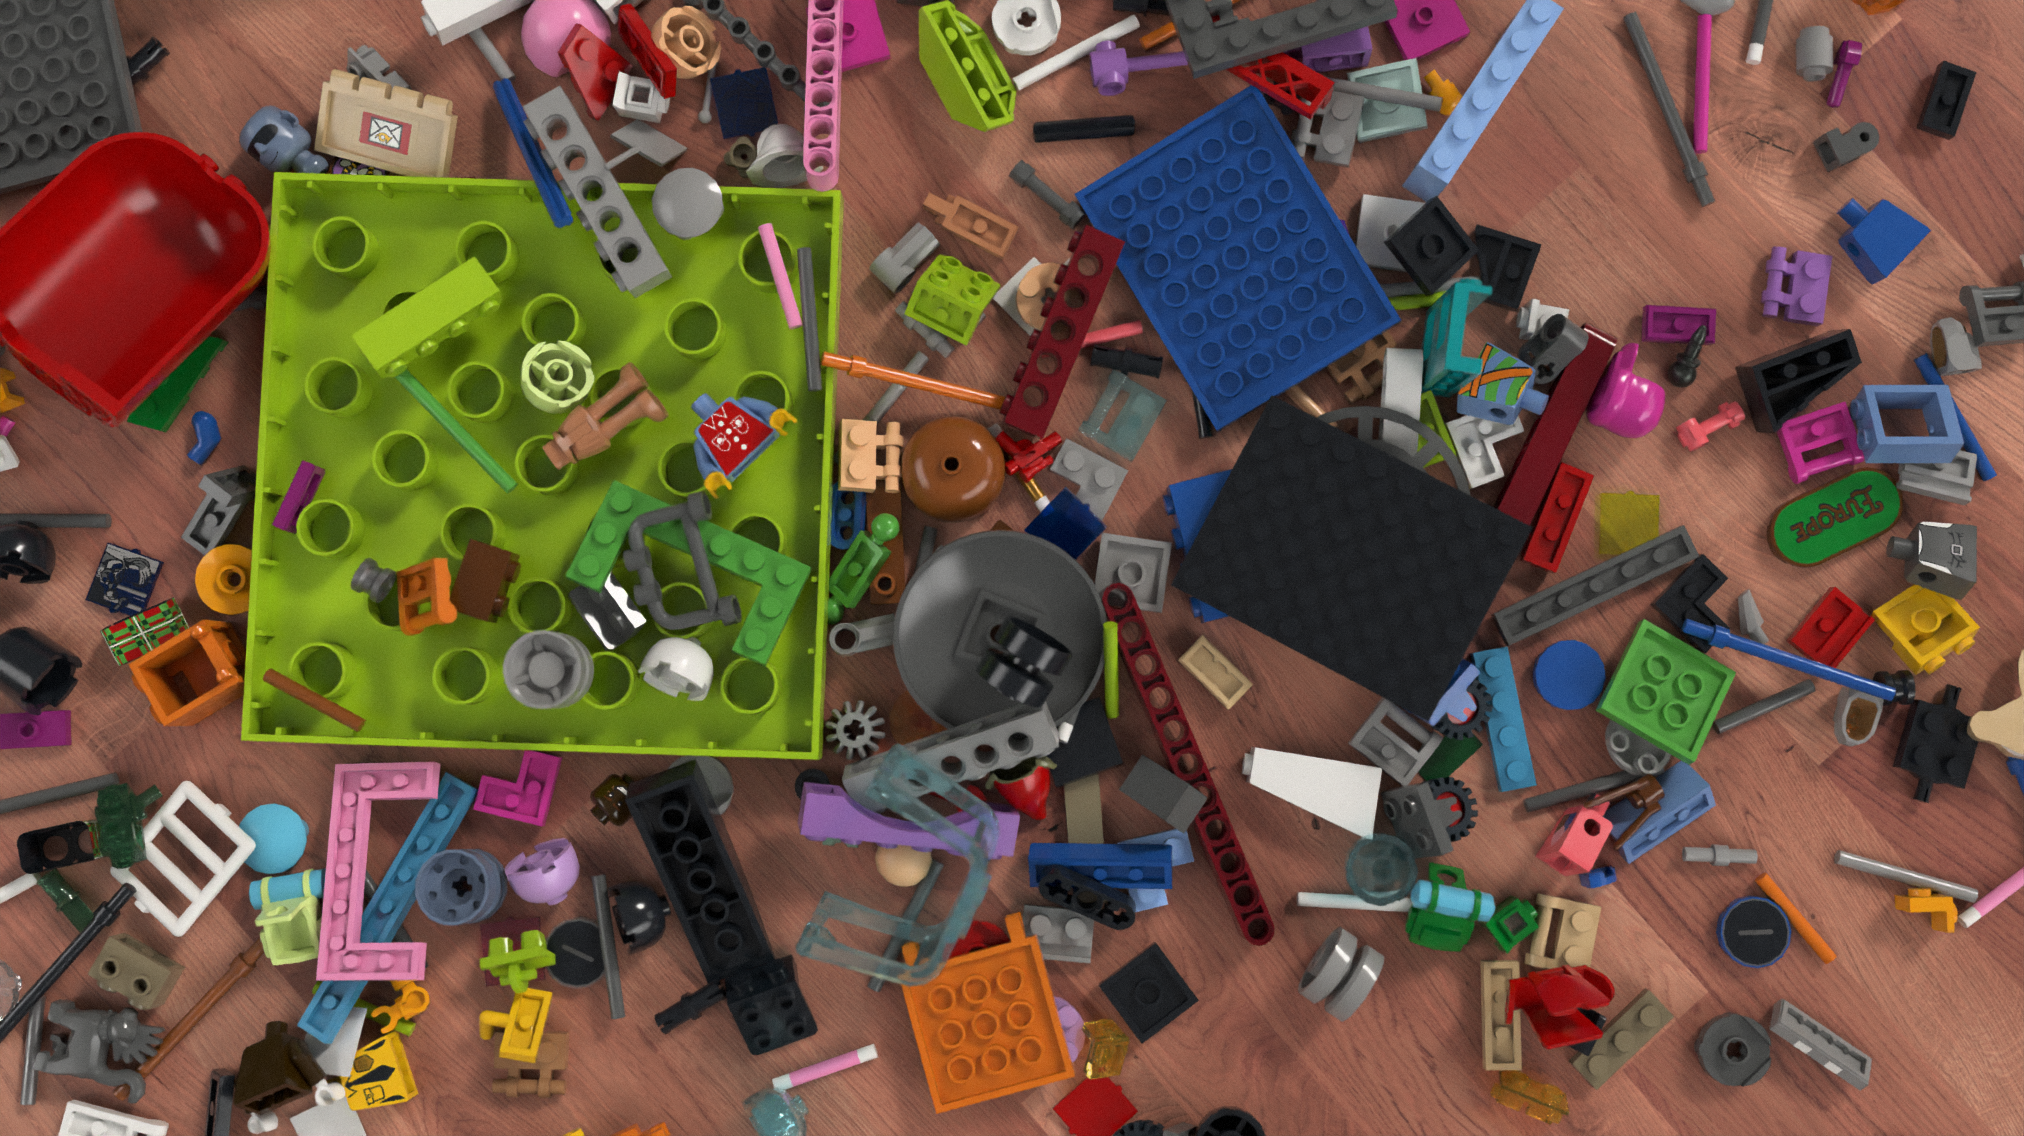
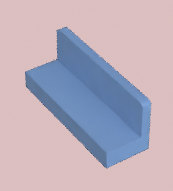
M1680 761L1666 770L1664 774L1655 778L1665 794V798L1658 801L1662 809L1651 815L1618 850L1621 857L1628 864L1716 806L1711 786L1690 765ZM1627 797L1608 809L1603 816L1613 824L1610 835L1615 842L1645 810L1642 807L1639 809L1634 808Z

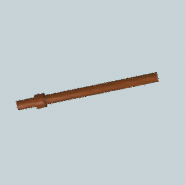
M260 937L245 953H239L230 962V969L162 1039L164 1042L154 1047L158 1054L155 1056L147 1055V1061L139 1063L133 1071L140 1073L143 1079H145L241 977L246 978L256 967L255 962L265 953ZM128 1084L117 1086L113 1090L114 1096L124 1101L129 1096L130 1086Z

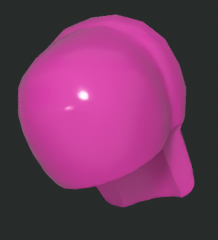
M1628 343L1613 355L1608 371L1603 378L1599 379L1586 409L1587 419L1591 424L1603 427L1625 438H1640L1650 433L1661 419L1666 399L1665 391L1662 387L1632 373L1639 348L1637 343Z

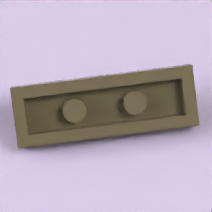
M1645 988L1602 1029L1603 1037L1596 1040L1589 1057L1577 1052L1569 1062L1594 1089L1598 1090L1674 1016L1650 990Z

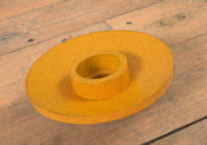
M226 544L210 550L201 559L195 574V584L200 598L209 608L228 615L241 614L249 610L251 549L242 545ZM234 573H238L241 577V582L237 586L231 582V576Z

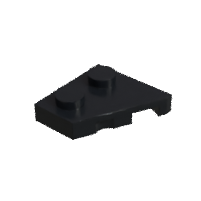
M1477 224L1474 235L1476 246L1479 249L1477 257L1480 280L1482 281V286L1492 287L1491 295L1483 302L1517 313L1542 244Z

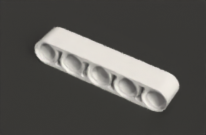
M1385 349L1381 408H1388L1407 414L1418 421L1420 419L1423 373L1422 349ZM1380 418L1379 440L1394 444L1408 452L1411 456H1414L1418 449L1419 433L1402 424Z

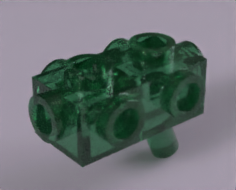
M128 783L110 785L98 791V806H95V816L98 824L102 827L100 830L101 836L98 837V844L102 855L111 859L113 868L124 869L132 866L134 863L147 860L142 820L147 818L148 814L144 808L163 796L155 784L138 796Z

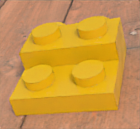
M1915 584L1874 610L1871 614L1879 627L1894 642L1892 649L1915 675L1923 670L1928 674L1935 672L1946 663L1943 657L1952 651L1957 655L1967 651L1976 643L1973 638L1980 628L1954 598Z

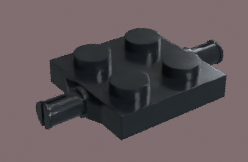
M1946 684L1941 704H1931L1914 699V702L1910 705L1893 767L1908 771L1915 778L1919 779L1913 797L1914 800L1929 804L1934 784L1944 783L1956 788L1965 789L1978 741L1973 740L1967 734V724L1970 716L1956 709L1959 695L1962 691L1960 687Z

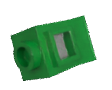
M1512 895L1495 906L1494 914L1488 922L1478 921L1482 927L1488 929L1496 940L1495 946L1507 954L1517 943L1539 928L1534 920L1538 916L1534 907L1527 899L1524 898L1520 901Z

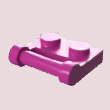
M1846 402L1787 420L1782 424L1783 427L1777 431L1788 463L1789 476L1795 484L1807 481L1808 476L1847 463L1855 465L1864 461L1863 451L1857 445V432ZM1842 440L1844 450L1804 463L1802 452Z

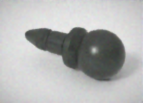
M1705 325L1699 326L1692 334L1691 341L1688 342L1684 353H1678L1676 356L1677 361L1669 367L1668 379L1672 385L1684 388L1690 386L1695 381L1697 376L1696 368L1701 364L1697 357L1702 349L1701 345L1706 340L1707 328Z

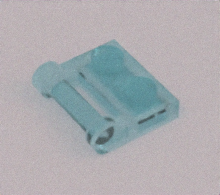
M1112 370L1107 378L1109 384L1087 422H1082L1078 431L1132 462L1167 400L1132 381L1119 371ZM1121 389L1130 393V396L1109 433L1106 434L1099 428Z

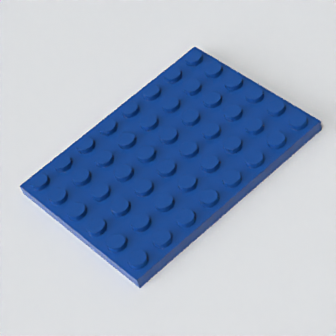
M1252 85L1074 194L1095 229L1125 241L1116 265L1217 432L1266 404L1271 395L1274 397L1281 395L1401 323V318L1262 93Z

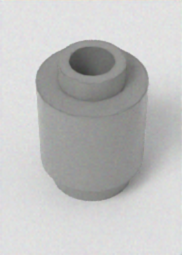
M1807 27L1800 31V37L1796 39V74L1803 76L1805 81L1823 80L1827 74L1833 71V36L1829 34V28Z

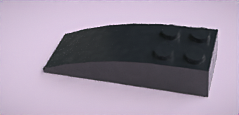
M697 760L689 761L630 783L625 798L626 804L707 982L710 983L715 978L719 980L725 979L740 971L752 969L775 959L745 873Z

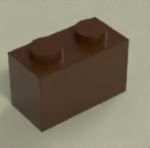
M470 539L450 595V603L456 607L457 612L487 622L497 623L498 617L502 618L505 615L509 605V597H506L510 583H515L520 574L521 563L518 562L520 555Z

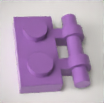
M1772 247L1771 259L1766 261L1765 272L1768 273L1766 290L1762 291L1761 303L1764 304L1763 316L1776 318L1778 307L1780 306L1785 307L1783 321L1812 326L1822 325L1832 256L1798 250L1793 253L1792 262L1788 263L1785 261L1787 249L1785 247ZM1783 276L1789 277L1787 294L1781 291Z

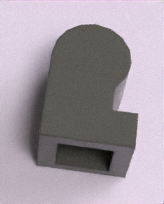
M1861 122L1843 134L1840 133L1838 127L1826 132L1813 141V144L1827 172H1830L1859 159L1878 145L1880 136L1874 125Z

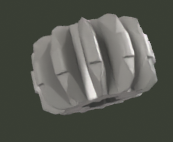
M858 700L855 712H853L849 701L843 702L846 714L843 715L838 709L834 708L831 713L839 720L838 723L827 721L825 724L827 728L836 729V734L826 737L827 742L839 739L840 743L835 746L833 751L839 754L847 746L846 759L848 760L853 759L855 748L858 749L861 759L867 758V751L864 745H867L876 752L879 746L871 740L872 737L885 738L884 732L874 731V726L885 723L884 719L878 718L874 721L870 719L877 711L875 706L870 707L863 714L865 705L862 700ZM855 720L861 722L859 727L864 726V734L857 735L856 740H853L849 737L852 733H847L846 727L847 725H853Z

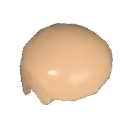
M898 845L894 849L878 846L875 862L877 871L887 882L907 887L916 885L927 876L932 864L931 852L916 851L911 846Z

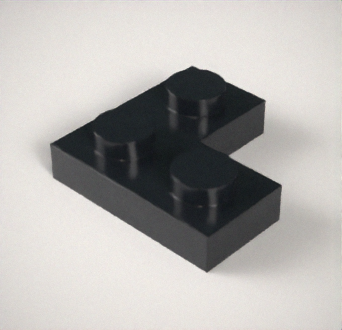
M1699 554L1700 557L1694 559L1650 605L1697 650L1707 653L1712 647L1708 645V640L1682 632V625L1685 619H1690L1711 627L1716 624L1730 629L1705 604L1726 582L1728 577L1704 554Z

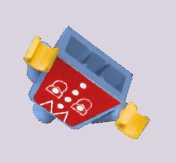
M707 393L701 395L692 404L691 409L703 420L694 430L697 440L693 447L698 470L705 480V488L715 499L719 498L716 490L720 486L725 485L731 490V483L779 436H787L788 433L783 430V425L790 420L796 423L797 419L785 409H778L766 401L749 397H742L736 401L732 397H728L723 403L718 405Z

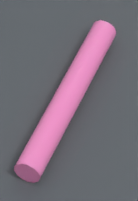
M771 223L763 224L758 227L784 314L789 329H796L803 326L776 236Z

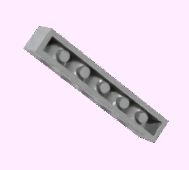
M561 86L524 105L523 109L528 116V119L523 121L534 140L541 138L546 149L541 151L545 161L551 170L558 168L564 178L558 182L569 201L575 198L581 210L576 212L586 231L593 228L599 239L594 242V245L604 262L609 259L612 261L617 271L611 274L622 292L628 290L637 298L672 278L611 170L604 169L606 161ZM557 128H567V133L562 139H552V134ZM577 157L585 158L582 168L575 171L569 169L573 159ZM595 187L603 189L602 195L598 200H587V194L591 189ZM620 218V225L615 231L606 232L604 230L605 224L609 219ZM627 249H638V255L634 261L630 263L622 262V255Z
M1046 701L1042 708H1034L1021 703L845 765L842 782L852 799L865 808L880 814L887 810L889 806L901 802L903 804L912 803L918 800L921 795L929 792H944L953 787L955 783L967 779L969 781L981 779L988 772L995 769H1010L1018 765L1021 760L1033 756L1037 758L1047 756L1054 749L1059 748V732ZM1020 732L1024 733L1027 737L1023 740H1015L1011 735ZM982 744H988L994 749L983 752L977 747ZM948 756H955L959 758L960 761L957 763H948L944 760V758ZM913 768H922L926 770L927 773L923 775L914 774L911 770ZM882 779H887L892 781L894 784L891 786H883L878 781Z

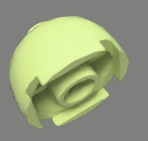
M558 340L557 344L549 343L546 345V341L538 343L528 351L521 366V388L525 397L536 408L547 413L562 414L573 411L587 399L594 383V375L591 369L592 363L589 357L579 347L566 341Z

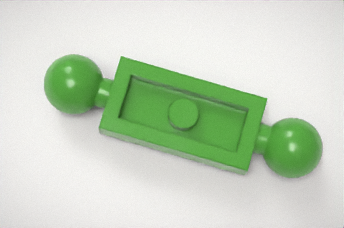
M888 513L876 516L871 524L873 534L869 531L861 530L829 578V591L833 595L828 600V625L841 621L845 612L844 606L846 608H855L892 553L883 543L893 540L899 533L900 526L895 516Z

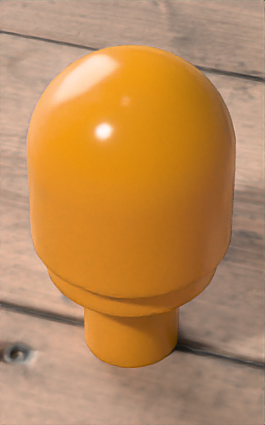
M1434 69L1423 77L1432 90L1428 95L1443 97L1439 113L1450 116L1461 100L1462 95L1453 82H1450L1449 79L1443 82Z

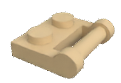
M1537 893L1536 904L1539 907L1536 923L1539 928L1533 933L1530 953H1526L1524 964L1547 969L1562 967V965H1569L1571 967L1586 965L1590 967L1601 907ZM1553 908L1561 910L1552 957H1547L1544 954Z

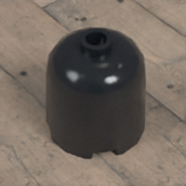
M16 627L0 635V691L33 715H40L42 713L41 709L48 704L57 707L69 696L78 683V680L73 677L76 668L82 667V662L78 656L33 628Z

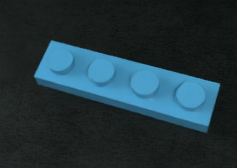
M1508 646L1470 653L1472 664L1480 671L1475 679L1486 686L1487 690L1485 692L1491 694L1492 700L1487 701L1488 704L1492 705V712L1485 711V715L1490 717L1488 723H1484L1499 792L1536 786Z

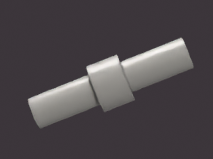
M1712 844L1710 848L1683 847L1682 849L1683 861L1710 862L1712 866H1728L1729 863L1756 864L1758 859L1755 849H1729L1728 845Z

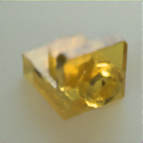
M1112 1019L1084 1022L1082 1031L1091 1041L1083 1069L1084 1073L1090 1080L1120 1075L1130 1039Z

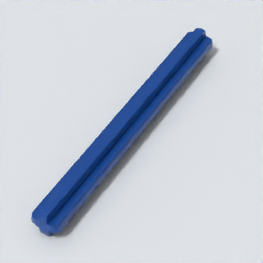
M503 78L501 81H495L492 86L554 226L558 228H563L565 225L570 226L573 218L551 168L541 153L542 149L538 140L533 139L523 122L528 118L511 81Z

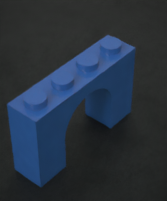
M1232 469L1171 484L1166 489L1168 494L1162 496L1167 516H1174L1176 528L1171 529L1175 548L1176 550L1182 549L1184 559ZM1189 597L1194 618L1200 617L1201 624L1230 617L1194 597Z

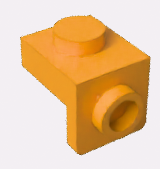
M1908 888L1907 895H1894L1895 909L1910 913L1931 912L1933 930L1954 933V924L1957 922L1958 912L1956 905L1953 903L1952 896L1931 894L1930 888Z

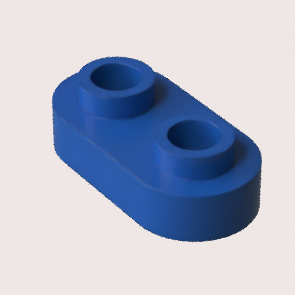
M838 482L833 485L831 544L838 549L848 550L861 530L865 531L866 493L838 490ZM852 492L854 500L851 504H847L845 497L848 493ZM847 527L852 529V535L849 539H845L843 536V532Z

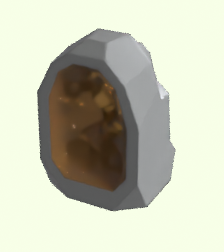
M1952 317L1940 319L1933 324L1930 345L1933 364L1940 376L1964 374L1982 369L1978 347L1975 345L1974 337L1966 331L1964 325Z
M1842 687L1837 697V706L1833 717L1835 722L1834 734L1839 744L1852 747L1867 742L1875 734L1882 713L1884 699L1849 687Z

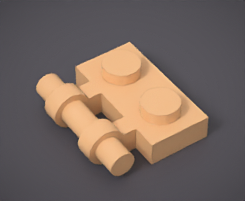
M841 419L839 423L838 490L873 493L876 489V480H885V492H899V480L902 477L901 466L899 465L900 449L903 448L900 423L887 422L886 435H876L877 421ZM876 449L886 450L885 466L876 465Z

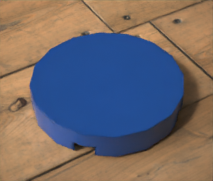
M1576 640L1557 641L1546 647L1536 658L1532 671L1533 683L1537 692L1540 693L1544 701L1550 706L1562 710L1582 709L1593 703L1602 692L1606 679L1604 664L1598 653L1589 645Z

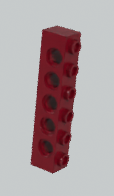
M1085 225L1081 233L1074 232L1067 251L1072 252L1068 265L1061 263L1053 283L1059 285L1054 298L1047 296L1040 312V316L1045 318L1040 331L1034 328L1026 348L1032 350L1027 363L1020 361L1012 381L1017 382L1018 385L1013 396L1006 395L999 413L1005 415L1002 424L1038 439L1044 438L1125 241L1088 225ZM1079 259H1091L1096 266L1095 273L1090 276L1082 274L1078 269ZM1075 290L1080 293L1082 304L1079 308H1071L1065 303L1064 295L1066 291ZM1060 322L1067 326L1069 335L1065 341H1058L1052 337L1051 326L1053 323ZM1040 355H1049L1054 359L1055 369L1052 373L1045 374L1038 369L1037 359ZM1035 387L1041 392L1042 400L1038 406L1032 407L1025 403L1023 393L1026 388Z

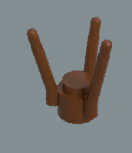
M1647 774L1631 784L1584 803V808L1589 809L1608 801L1612 804L1627 797L1634 808L1639 809L1642 807L1645 809L1613 844L1614 850H1619L1651 815L1662 809L1658 801L1665 798V794L1659 782L1651 774Z

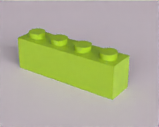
M474 256L358 330L351 337L382 380L387 376L393 378L404 372L408 367L407 363L418 356L423 358L436 351L439 347L438 343L451 336L454 338L463 334L469 328V323L478 317L486 318L495 313L500 307L499 304L504 300L496 284Z

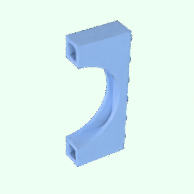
M1526 0L1496 43L1495 48L1402 187L1425 202L1439 196L1563 11V7L1552 0Z

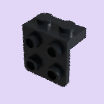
M792 954L783 958L773 959L764 965L747 971H740L731 977L725 978L727 1006L751 1054L760 1055L817 1033V1023L800 988L797 965Z

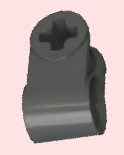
M1555 314L1548 318L1533 337L1522 345L1518 358L1535 369V383L1546 384L1553 381L1576 356L1582 353L1587 346L1589 336L1585 330L1564 315ZM1530 351H1531V353H1532L1533 356H1534V357H1532V358H1531L1530 355H1529V352H1530ZM1544 365H1548L1550 371H1548Z

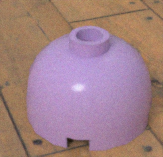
M565 838L552 839L535 845L534 848L538 852L527 858L524 852H522L506 865L504 872L516 895L531 903L547 902L548 905L557 904L567 897V892L574 886L579 876L580 866L571 842L569 843Z

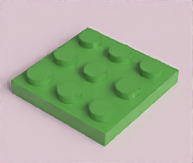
M1643 619L1638 622L1595 711L1689 765L1695 762L1736 672Z

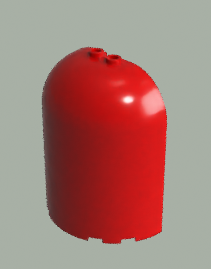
M129 132L114 135L93 144L73 160L0 228V347L3 348L7 344L9 346L7 348L8 352L19 361V364L72 406L89 417L93 414L105 426L111 428L114 426L119 427L261 282L266 272L271 252L269 226L261 206L246 191L247 188L240 179L232 174L226 178L221 177L216 173L219 170L218 165L209 156L203 153L199 156L173 138L149 132Z

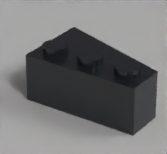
M1851 329L1830 330L1736 366L1735 369L1756 432L1775 433L1783 427L1782 424L1797 412L1804 410L1809 406L1808 403L1816 396L1830 389L1862 362Z

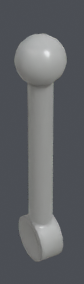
M717 63L708 71L703 109L698 114V119L702 123H709L712 118L709 109L713 89L712 81L714 80Z

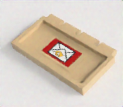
M334 69L331 72L330 81H323L314 150L405 176L449 178L458 116L452 114L453 103L451 100L429 94L424 98L422 92L400 86H394L392 89L389 83L362 77L360 80L358 75Z

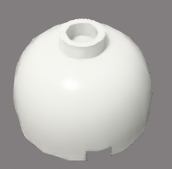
M677 637L661 639L649 649L638 670L639 674L645 672L643 680L657 690L677 697L679 691L689 693L687 700L701 701L706 698L712 684L714 672L712 659L705 649L700 647L701 642L694 637L689 639Z

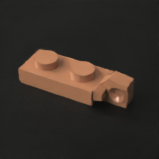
M929 192L923 203L924 210L937 216L934 223L941 226V229L1001 260L1004 259L1019 230L1017 225L959 195L954 197L949 194L947 199L944 200Z

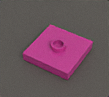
M844 0L842 72L891 59L875 0ZM827 7L821 9L820 11L825 12L831 10L832 8ZM822 39L819 43H827L831 39ZM823 70L824 75L831 72L829 70Z
M1394 0L1398 9L1397 16L1394 19L1384 21L1404 60L1413 58L1419 60L1470 34V30L1455 0Z

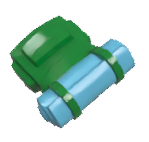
M1430 862L1428 865V881L1419 879L1411 891L1412 904L1405 922V932H1407L1410 942L1433 950L1460 952L1463 945H1466L1470 940L1474 930V922L1476 920L1488 922L1495 911L1492 894L1483 893L1478 889L1468 890L1463 869ZM1437 874H1448L1456 882H1453L1451 886L1444 885V881Z

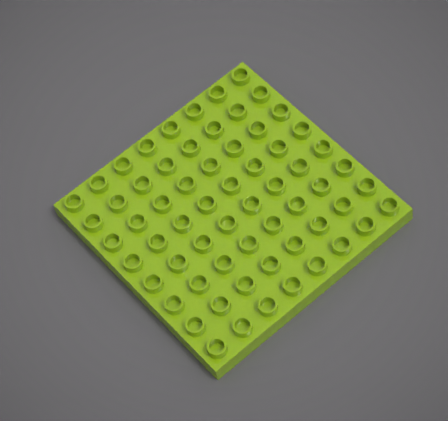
M274 172L270 231L271 252L268 265L241 741L822 759L837 369L820 365L822 390L808 391L803 326L789 329L758 227L767 223L772 224L801 320L802 308L797 249L811 248L820 361L824 351L838 355L844 199L841 190L821 192L815 189L719 186L724 204L723 215L719 217L718 222L708 232L692 237L689 240H682L661 227L653 213L652 196L657 184L618 183L672 275V278L635 298L628 290L622 292L611 274L617 271L610 259L604 262L594 245V242L599 240L593 228L586 231L576 212L581 210L575 198L569 201L559 183L558 186L573 218L572 224L570 226L565 225L563 228L554 226L534 180ZM600 187L591 189L587 194V200H598L602 195L603 189ZM620 218L609 219L605 224L604 230L606 232L615 231L620 225ZM627 249L622 255V262L630 263L637 258L638 249ZM474 256L496 284L504 301L499 304V309L486 318L480 316L469 323V328L463 334L454 338L449 336L438 343V349L429 356L423 358L418 356L407 363V370L518 484L508 494L395 377L390 378L387 376L382 380L351 337L358 330ZM559 340L579 347L589 357L594 375L593 386L587 399L581 404L587 408L615 386L619 380L621 368L631 362L647 381L649 386L646 389L655 394L667 410L669 416L661 422L653 421L648 417L639 418L610 439L611 445L606 450L594 456L578 460L579 462L576 464L569 462L558 470L542 446L554 439L552 433L554 431L558 432V428L572 411L558 414L547 413L536 408L525 397L521 388L522 363L530 349L538 343L545 341V345L549 343L557 344ZM707 393L718 405L723 403L728 397H732L736 401L742 397L769 402L778 409H785L797 419L796 423L790 420L783 425V430L788 433L787 436H779L731 483V490L722 485L716 490L718 499H715L705 488V480L698 470L693 447L697 440L694 430L703 420L691 409V406L701 395ZM638 394L627 397L613 407L600 419L601 423L622 410ZM302 460L325 469V475L312 502L300 513L296 525L297 533L294 534L272 526L297 470ZM613 480L672 506L688 502V494L705 491L712 509V517L706 521L811 567L809 577L766 667L732 652L735 641L758 596L761 586L709 564L719 598L730 595L737 597L741 608V623L725 626L722 620L677 630L661 627L653 620L648 605L639 606L635 600L633 588L634 585L641 584L637 570L629 572L623 559V552L631 549L629 539H627L611 572L647 622L635 637L610 652L604 649L568 599L569 592L580 585L568 580L565 575ZM643 535L644 544L648 547L651 554V567L655 580L658 581L662 591L661 601L664 610L668 614L676 616L706 609V603L692 556ZM470 539L520 555L518 560L521 563L520 574L515 583H510L506 597H509V605L505 615L502 618L498 617L497 623L487 622L457 612L456 620L450 624H435L424 628L420 634L407 636L400 629L397 575L390 592L379 603L372 601L369 594L365 592L358 593L350 587L356 570L367 558L377 561L378 567L382 569L390 568L395 572L432 558H447L448 571L451 575L449 587L451 595ZM431 601L418 605V614L431 611ZM544 630L568 634L581 641L590 652L594 664L593 681L585 696L575 704L560 709L532 708L514 698L505 684L503 665L508 650L520 637L530 632ZM671 637L682 639L694 637L701 642L700 647L705 649L712 659L714 672L712 684L706 698L701 701L687 700L689 693L681 691L678 692L677 697L657 690L643 680L645 672L639 674L638 670L649 649L658 641ZM271 668L366 720L363 728L356 732L263 681L264 674Z

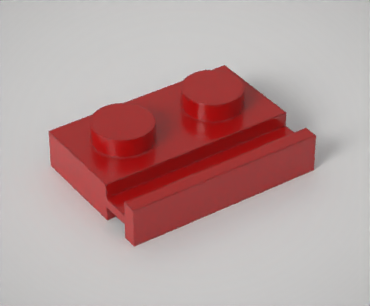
M1830 587L1786 641L1807 659L1836 668L1875 619L1864 613L1860 606L1838 588Z

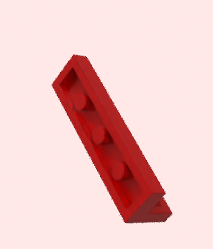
M1219 15L1211 17L1213 22L1220 20ZM1284 52L1245 63L1249 67L1238 65L1225 69L1310 120L1319 108L1324 110L1329 103L1335 83ZM1266 76L1279 84L1273 85L1266 81ZM1296 94L1311 102L1310 106L1298 100Z

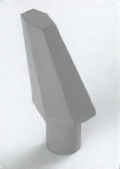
M1745 590L1738 597L1740 633L1742 636L1748 634L1751 640L1765 644L1769 639L1760 627L1764 620L1760 615L1750 590Z

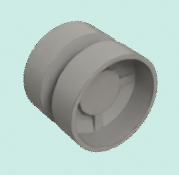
M542 630L525 634L514 642L506 654L503 675L508 690L522 704L538 709H560L575 704L585 696L593 681L594 664L590 652L577 638L564 633Z

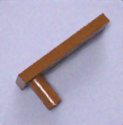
M876 480L875 491L873 493L866 492L867 531L873 534L871 530L872 521L882 513L895 516L899 522L900 529L898 535L893 540L883 543L892 553L870 584V605L899 604L906 587L901 480H899L898 493L885 492V480Z

